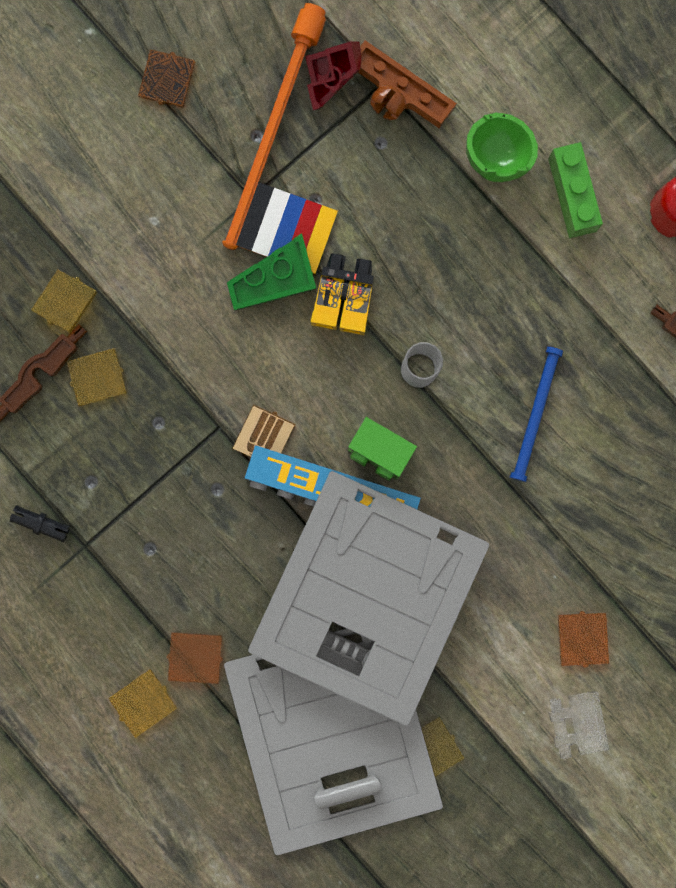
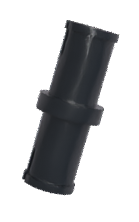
M19 505L14 507L13 511L15 514H11L9 522L31 529L33 534L40 535L41 533L63 543L65 542L66 534H69L71 528L70 525L47 517L48 514L43 512L37 514Z

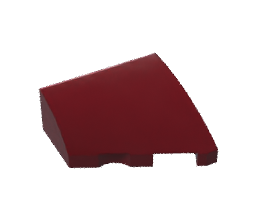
M350 41L327 48L325 51L305 56L311 84H308L307 87L313 110L321 109L360 70L361 48L359 41Z

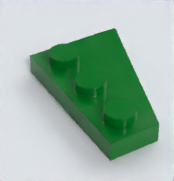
M302 233L283 247L272 252L265 259L252 265L227 282L234 311L316 290Z

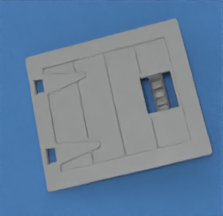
M331 471L249 646L248 652L403 725H408L489 548V543ZM357 490L375 498L370 507L354 500ZM439 529L457 536L452 545L437 538ZM334 622L375 641L371 650L329 631L331 623ZM320 647L329 649L361 664L363 668L360 675H355L317 657Z
M345 628L334 633L344 637L356 632ZM361 635L362 642L357 644L371 650L375 641ZM320 647L317 657L355 675H360L363 668L361 664L324 647ZM255 655L231 660L224 664L275 855H281L443 808L416 710L410 723L403 725L277 665L260 670L257 661L262 660V658ZM366 766L367 778L328 789L323 788L321 777ZM374 795V802L330 813L329 807Z

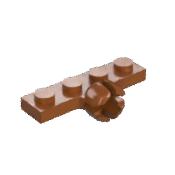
M365 40L360 46L361 67L358 73L378 87L370 101L373 110L380 114L386 106L388 111L383 118L395 120L403 110L408 108L440 129L455 109L457 103Z

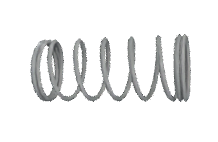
M420 342L414 344L408 349L401 365L403 379L413 387L422 388L428 386L438 376L443 367L441 351L431 343ZM416 354H423L429 357L434 364V374L427 378L414 375L409 370L408 359Z

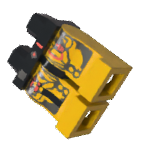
M331 253L327 266H323L312 313L311 326L336 330L341 303L344 302L339 327L340 331L365 336L374 276H371L372 261L357 259L355 271L350 272L344 270L346 256Z

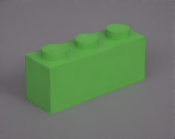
M581 142L554 148L548 160L569 239L597 232L603 222Z

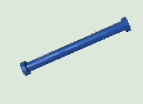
M546 348L547 359L516 467L509 477L511 479L521 482L527 481L528 476H525L558 358L563 355V351L558 348Z

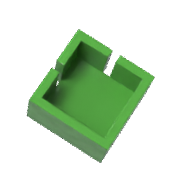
M366 417L351 441L348 452L352 453L350 459L364 467L367 463L377 468L375 473L390 481L392 477L396 480L400 477L417 446Z

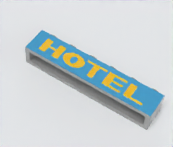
M256 445L245 475V479L251 481L250 487L266 491L268 486L277 489L278 496L293 500L294 495L305 498L304 504L312 507L315 506L331 471L415 509H418L421 499L417 496ZM357 490L354 500L370 507L375 498Z

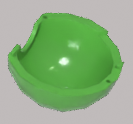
M496 112L484 115L472 125L467 134L466 155L472 168L481 177L492 182H506L518 179L532 169L538 157V143L533 131L522 120L510 114Z

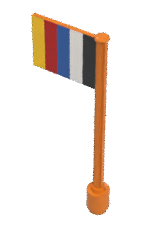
M306 3L304 8L300 9L291 33V37L295 40L294 43L296 44L226 240H223L222 244L230 250L240 247L268 257L272 252L283 247L302 233L311 270L315 275L338 211L259 182L306 50L310 49L311 46H317L326 22L324 17L326 11L323 8L312 3Z

